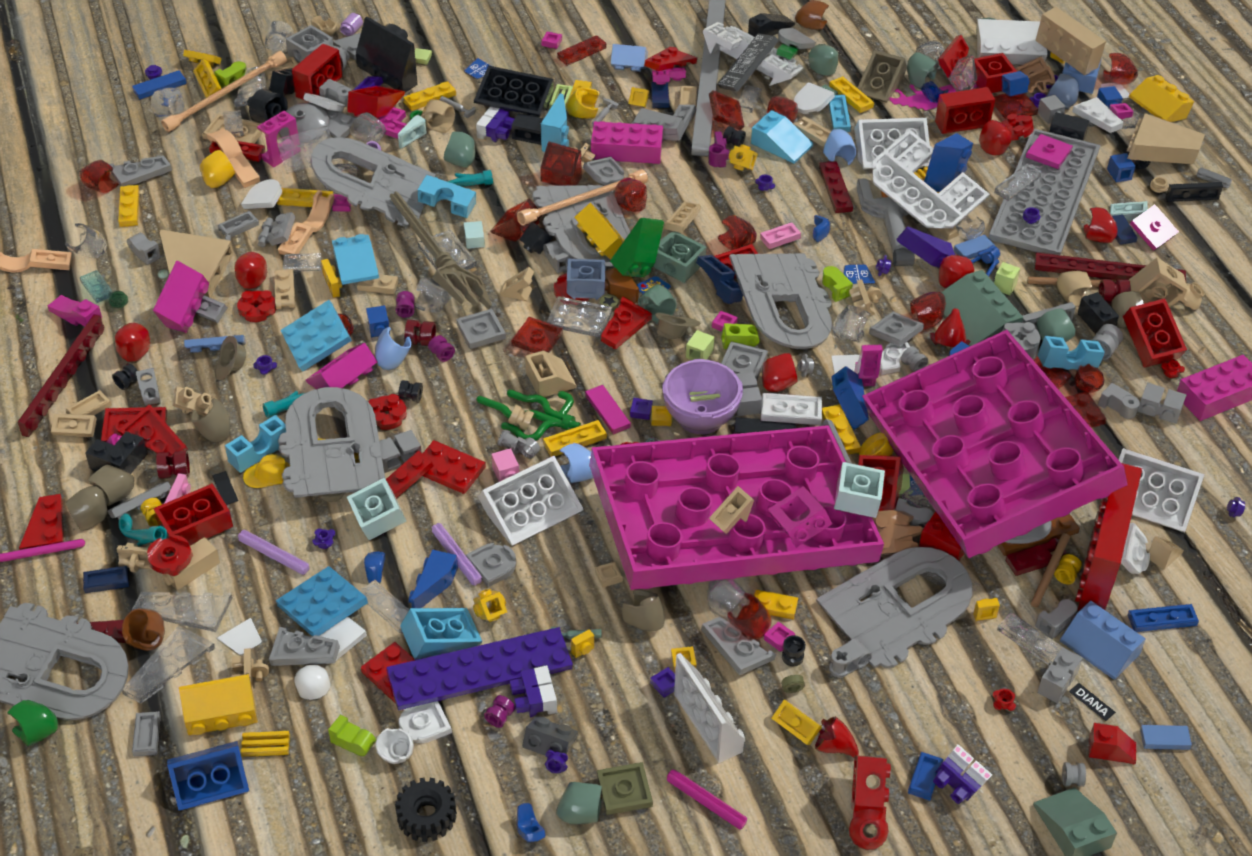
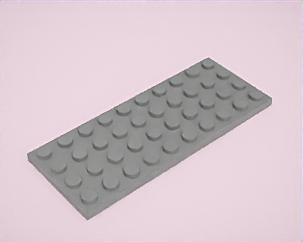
M1034 129L1028 138L988 237L989 240L1033 252L1061 255L1096 161L1100 145ZM1040 134L1073 145L1072 151L1059 169L1026 158L1027 151ZM1034 207L1038 209L1041 217L1040 220L1033 224L1027 223L1022 218L1026 208Z

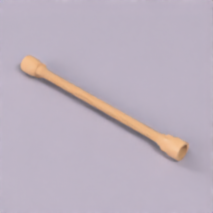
M282 51L276 52L268 58L265 64L239 78L237 81L205 98L186 111L177 115L172 114L161 120L163 128L167 132L176 129V127L181 125L180 122L183 119L206 107V105L238 88L265 70L277 68L287 62L285 54Z
M641 169L629 174L626 179L539 209H524L517 213L518 222L524 226L537 221V218L543 214L627 185L637 186L644 184L648 181L647 173Z

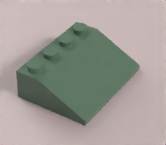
M983 270L965 275L931 299L932 304L945 319L954 308L959 309L965 328L966 340L971 341L969 346L1002 332L1006 323H1022L1023 316Z

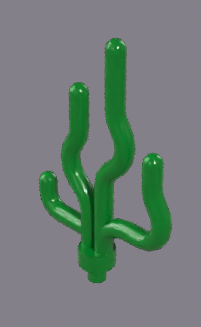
M508 390L506 393L508 397L522 402L540 403L545 412L529 410L534 412L532 418L543 421L536 432L531 435L524 434L519 427L510 423L503 422L501 424L503 430L510 431L517 438H533L537 441L550 427H560L567 431L581 426V423L576 422L574 416L567 414L573 406L574 399L571 394L565 391H559L557 394L559 398L566 400L559 412L553 410L548 400L541 395H526L514 390ZM483 396L476 398L478 403L499 410L505 417L510 418L512 411L506 405Z

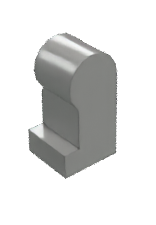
M328 79L319 87L320 96L342 103L345 107L348 106V91H352L349 87L331 79Z
M139 232L127 239V245L130 250L146 265L161 258L158 243L154 240H148L143 233ZM147 253H152L153 256L148 258Z
M557 240L544 244V253L556 273L567 271L568 259H572V257L561 249ZM559 262H564L566 265L559 267Z
M154 368L136 371L144 405L161 403ZM144 375L152 376L150 379L141 380Z
M1111 383L1102 392L1098 406L1103 409L1108 406L1119 412L1120 416L1126 419L1134 418L1140 405V401L1135 396L1114 383Z
M898 498L895 510L904 511L914 516L910 526H921L923 529L933 516V512L928 508H916L906 505L907 500Z
M1068 599L1061 600L1058 603V607L1048 614L1046 611H1043L1038 615L1035 627L1053 640L1069 627L1075 618L1077 605Z

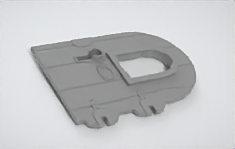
M344 137L323 140L316 145L310 159L315 176L328 189L347 197L351 205L356 207L357 204H360V209L370 211L373 208L384 213L387 220L393 223L398 220V225L404 227L409 226V223L390 200V194H394L397 191L419 219L424 203L418 202V188L426 175L432 177L436 175L360 141ZM332 159H345L373 171L371 183L341 172L334 167Z
M603 185L536 186L532 198L538 208H542L603 187ZM612 191L546 214L547 216L543 220L546 232L556 237L561 249L573 259L605 260V269L615 268L606 255L602 257L596 249L589 246L583 232L576 226L578 222L574 218L591 202L599 211L601 210V213L625 240L630 230Z
M805 253L729 255L752 320L762 334L773 342L794 349L813 348L822 344L828 338L832 326L828 309L831 307L832 302L828 292L818 287L816 279L819 277V270L816 269V263L812 259L806 258ZM775 302H796L805 329L797 330L786 326L779 318Z
M325 387L304 393L289 407L285 421L286 432L280 435L278 444L280 445L279 452L284 457H289L290 467L285 468L282 473L283 486L287 491L294 493V498L357 492L385 478L375 414L372 406L361 395L348 389ZM327 407H335V409L342 412L345 418L347 438L318 440L315 422L316 414ZM354 453H359L360 463H355Z
M914 547L893 554L818 597L816 601L849 640L857 638L872 653V659L869 663L874 669L880 665L884 668H891L898 665L895 658L899 662L905 661L908 657V648L918 642L923 645H929L937 641L933 635L938 639L945 636L947 632L946 626L963 615L968 608L972 597V582L967 570L953 556L934 548ZM926 572L936 573L944 579L946 586L942 591L913 608L907 602H904L895 590L897 587L915 578L916 575ZM866 596H868L866 600H864V601H862V602L860 601L861 599H863V598H865Z
M23 603L17 608L10 606L0 623L1 703L14 706L23 700L35 701L48 707L55 713L57 719L71 721L94 716L105 710L118 698L125 687L129 665L124 650L116 640L102 632L92 630L90 622L84 618H81L78 624H76L79 619L77 616H65L61 620L48 617L47 610L42 606L38 605L33 611L35 604ZM60 656L94 665L102 671L100 680L94 687L87 690H71L69 687L47 681L51 669L58 662ZM14 676L22 679L24 682H19L18 679L13 680L8 677Z

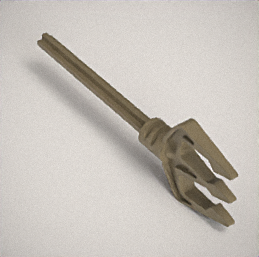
M397 191L394 194L391 193L390 200L435 258L434 264L438 269L432 279L460 304H463L464 300L467 299L476 307L478 301L476 295L470 289L472 288L479 296V301L486 308L490 309L492 304L481 278L459 267L448 252H443Z

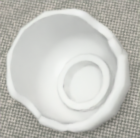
M317 664L307 665L299 669L294 678L299 696L309 700L318 699L327 694L331 685L327 671Z
M387 728L377 736L375 746L377 753L384 761L399 764L410 758L413 753L414 743L412 737L403 729Z

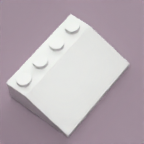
M977 19V58L1004 53L1012 65H1024L1041 56L1045 61L1047 49L1035 41L1040 22Z
M927 118L858 120L854 131L856 146L863 169H873V160L909 129L930 145ZM930 159L920 168L928 167Z
M1123 448L1119 461L1143 468L1132 516L1185 533L1205 474Z
M555 456L482 490L478 496L485 512L511 546L584 510Z
M681 653L677 654L674 695L718 763L743 753L745 742L743 732L736 728L731 714L724 710L721 699L712 692L709 681L703 678L700 672Z

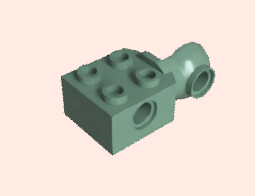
M671 232L660 240L654 268L685 283L700 268L696 263L698 256L706 255L707 247L679 232Z

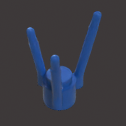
M992 245L979 252L978 256L972 259L971 262L975 263L982 259L984 263H990L991 266L986 273L989 277L995 266L999 263L1000 250Z

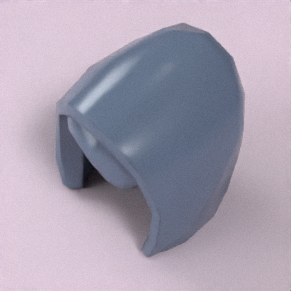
M1060 74L1057 81L1050 88L1047 97L1056 95L1066 106L1065 109H1068L1077 102L1078 82L1070 75Z

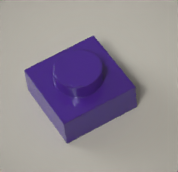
M633 398L630 417L650 420L653 400Z
M669 667L650 678V683L663 698L673 693L675 688V674Z

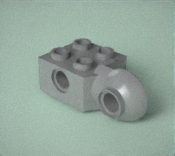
M312 25L286 38L288 56L294 57L298 62L304 60L321 44L339 49L342 71L349 60V54L344 47L334 46L331 36Z

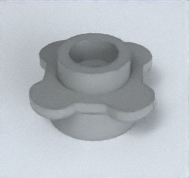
M803 354L802 359L797 364L798 371H801L802 377L811 374L814 369V361L812 358H807V354Z

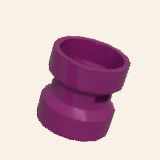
M402 291L397 294L395 311L398 316L408 318L414 314L415 296L413 293Z
M442 335L435 336L429 342L428 349L433 354H436L440 361L446 362L453 357L455 348L450 343H447V340Z
M498 695L492 702L493 706L489 707L484 713V717L491 725L502 728L507 721L506 717L511 716L514 712L515 705L507 697Z

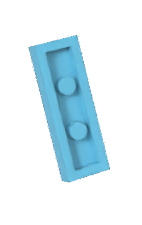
M835 95L828 103L833 130L842 129L850 132L851 124L845 95Z

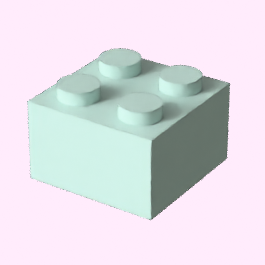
M843 462L837 483L834 509L876 518L882 499L885 471Z
M385 478L347 496L356 519L368 540L406 522L397 499Z

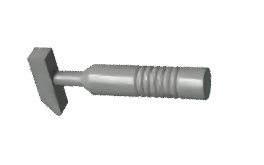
M444 96L440 98V101L453 106L455 110L465 112L464 117L466 118L475 114V107L467 110L462 105Z
M603 99V103L608 106L604 107L592 121V125L594 126V121H602L609 113V109L611 107L617 109L619 104L610 99Z

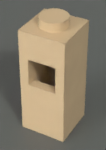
M205 537L190 546L193 553L192 560L185 569L181 570L179 575H162L163 580L168 586L172 585L178 591L220 563L217 549Z

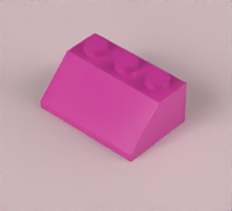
M176 261L153 312L167 328L187 333L189 327L193 324L196 311L201 306V300L208 291L209 282L203 274L180 261Z
M364 342L349 348L305 380L316 390L325 387H338L342 389L347 384L350 386L357 382L359 375H366L373 370L372 366L377 363V360Z

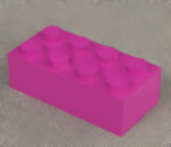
M594 121L591 139V153L596 155L594 160L612 157L615 161L660 164L663 144L662 125Z
M1240 355L1180 380L1177 392L1187 394L1184 405L1199 421L1205 420L1252 400V362L1244 355Z

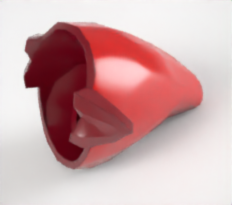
M957 308L951 311L935 333H930V338L935 345L939 343L947 347H955L961 341L967 345L971 342L966 340L965 328L960 317V311Z
M836 716L828 720L822 719V728L819 731L820 734L815 744L817 751L830 754H846L853 758L854 755H859V749L853 735Z

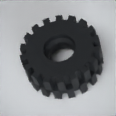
M425 777L420 778L419 783L413 780L410 782V787L405 785L402 788L403 793H398L397 801H395L397 822L400 830H404V834L407 837L412 834V840L415 841L418 840V837H422V842H427L429 837H432V841L438 840L437 835L440 834L444 837L447 834L446 828L448 830L453 828V822L456 821L457 814L454 793H451V788L448 785L444 786L443 781L439 780L438 783H435V778L430 777L429 781H425ZM429 805L436 809L429 816L417 814V810L422 806Z

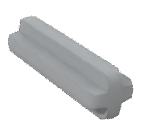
M1200 168L1197 172L1198 178L1208 182H1222L1224 188H1229L1232 183L1231 178L1204 168Z

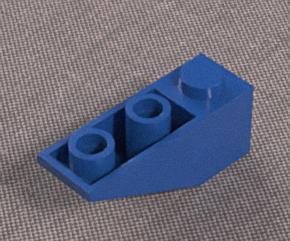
M845 366L831 376L833 391L851 428L855 430L867 422L869 417L862 397L865 395L862 379L858 378L856 372Z
M432 550L430 556L425 558L424 570L422 574H418L416 588L409 595V603H411L412 608L424 607L452 584L458 570L457 555Z

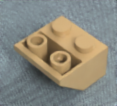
M545 351L525 356L526 374L537 395L547 397L557 394L559 391H568L576 388V384L561 358Z

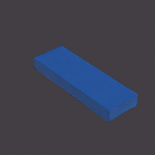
M178 70L133 85L132 88L140 100L185 85L187 82L186 78Z
M1192 604L1129 610L1127 614L1131 626L1136 632L1197 626L1199 623Z

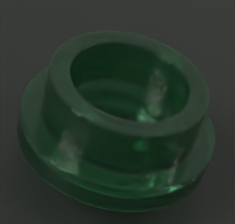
M114 291L110 294V306L122 308L128 303V296L123 291Z

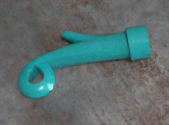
M486 170L478 174L455 173L457 178L447 181L461 187L479 184L489 185L493 184L491 170Z
M295 391L281 400L274 402L271 400L263 403L262 407L266 417L271 418L274 415L277 416L280 412L288 410L293 402L304 393L298 394V391Z
M125 513L119 519L121 533L129 539L138 541L136 543L138 547L147 543H153L159 538H162V540L167 539V530L162 526L132 530L133 522L130 515Z

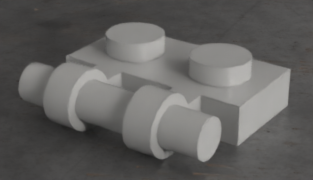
M292 212L280 214L274 222L272 218H267L263 222L262 232L258 236V245L265 247L266 243L269 242L272 246L287 242L295 220L294 214Z

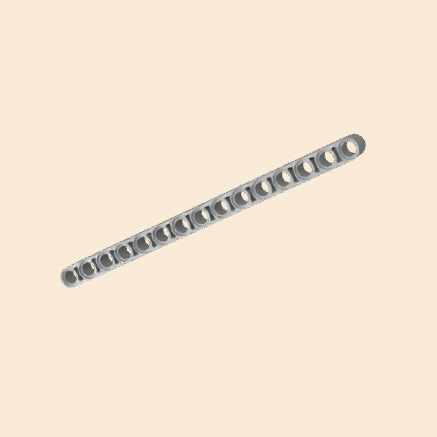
M709 0L706 28L717 22L724 24L726 0ZM706 40L704 41L692 141V155L709 156L720 61V50L710 55Z

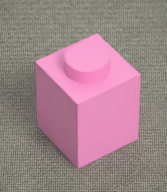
M511 448L491 454L492 468L499 482L519 473V464Z

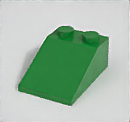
M640 218L610 260L623 276L645 277L651 272V268L656 261L664 221L650 218Z

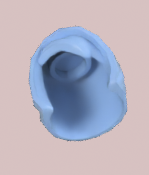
M834 129L826 140L823 153L832 162L835 160V156H840L850 165L856 156V147L852 137L846 131Z
M390 327L382 331L375 346L377 364L383 370L397 368L411 348L410 337L406 338L403 346L392 340L389 335Z
M577 443L569 444L560 449V452L564 453L569 460V464L561 465L560 467L570 483L593 478L589 467L590 450Z

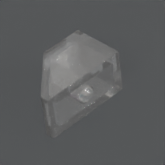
M973 55L959 59L948 78L956 92L974 89L977 74Z

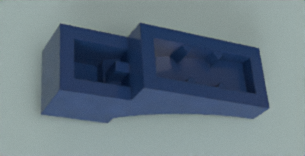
M713 255L698 256L696 263L712 280L717 290L716 295L727 304L741 302L743 294L739 283L734 280L735 272Z

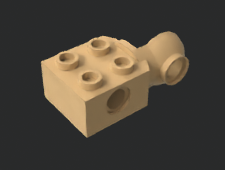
M1155 258L1129 279L1131 291L1139 292L1144 303L1165 298L1169 307L1180 300L1186 307L1198 310L1202 303V297L1205 295L1204 290L1196 282L1192 284L1186 283L1183 273L1159 258Z

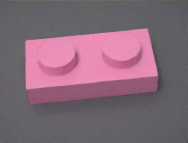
M789 223L760 233V239L768 249H772L801 239V232L793 223Z
M178 473L165 503L190 493L191 485L188 483L185 474Z

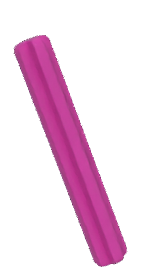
M672 769L668 773L667 781L736 828H744L747 823L746 816L677 770Z

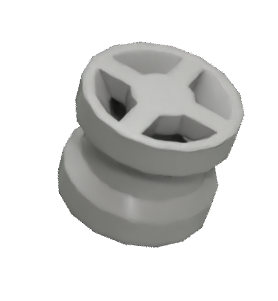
M1064 762L1062 767L1063 785L1077 784L1078 787H1084L1086 782L1085 764L1071 765L1069 762Z

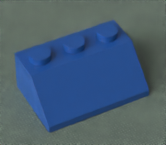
M958 133L936 143L924 182L936 192H940L962 172L965 173L968 159L972 154L973 143Z
M238 741L167 760L179 811L249 791Z

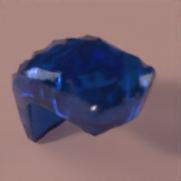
M933 81L926 82L921 88L923 94L934 103H938L939 94L948 93V90L942 91Z

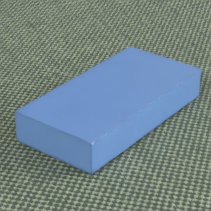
M982 235L954 245V251L960 256L971 259L977 257L979 252L994 244L986 235Z
M1141 725L1140 732L1144 749L1190 750L1192 746L1188 726Z

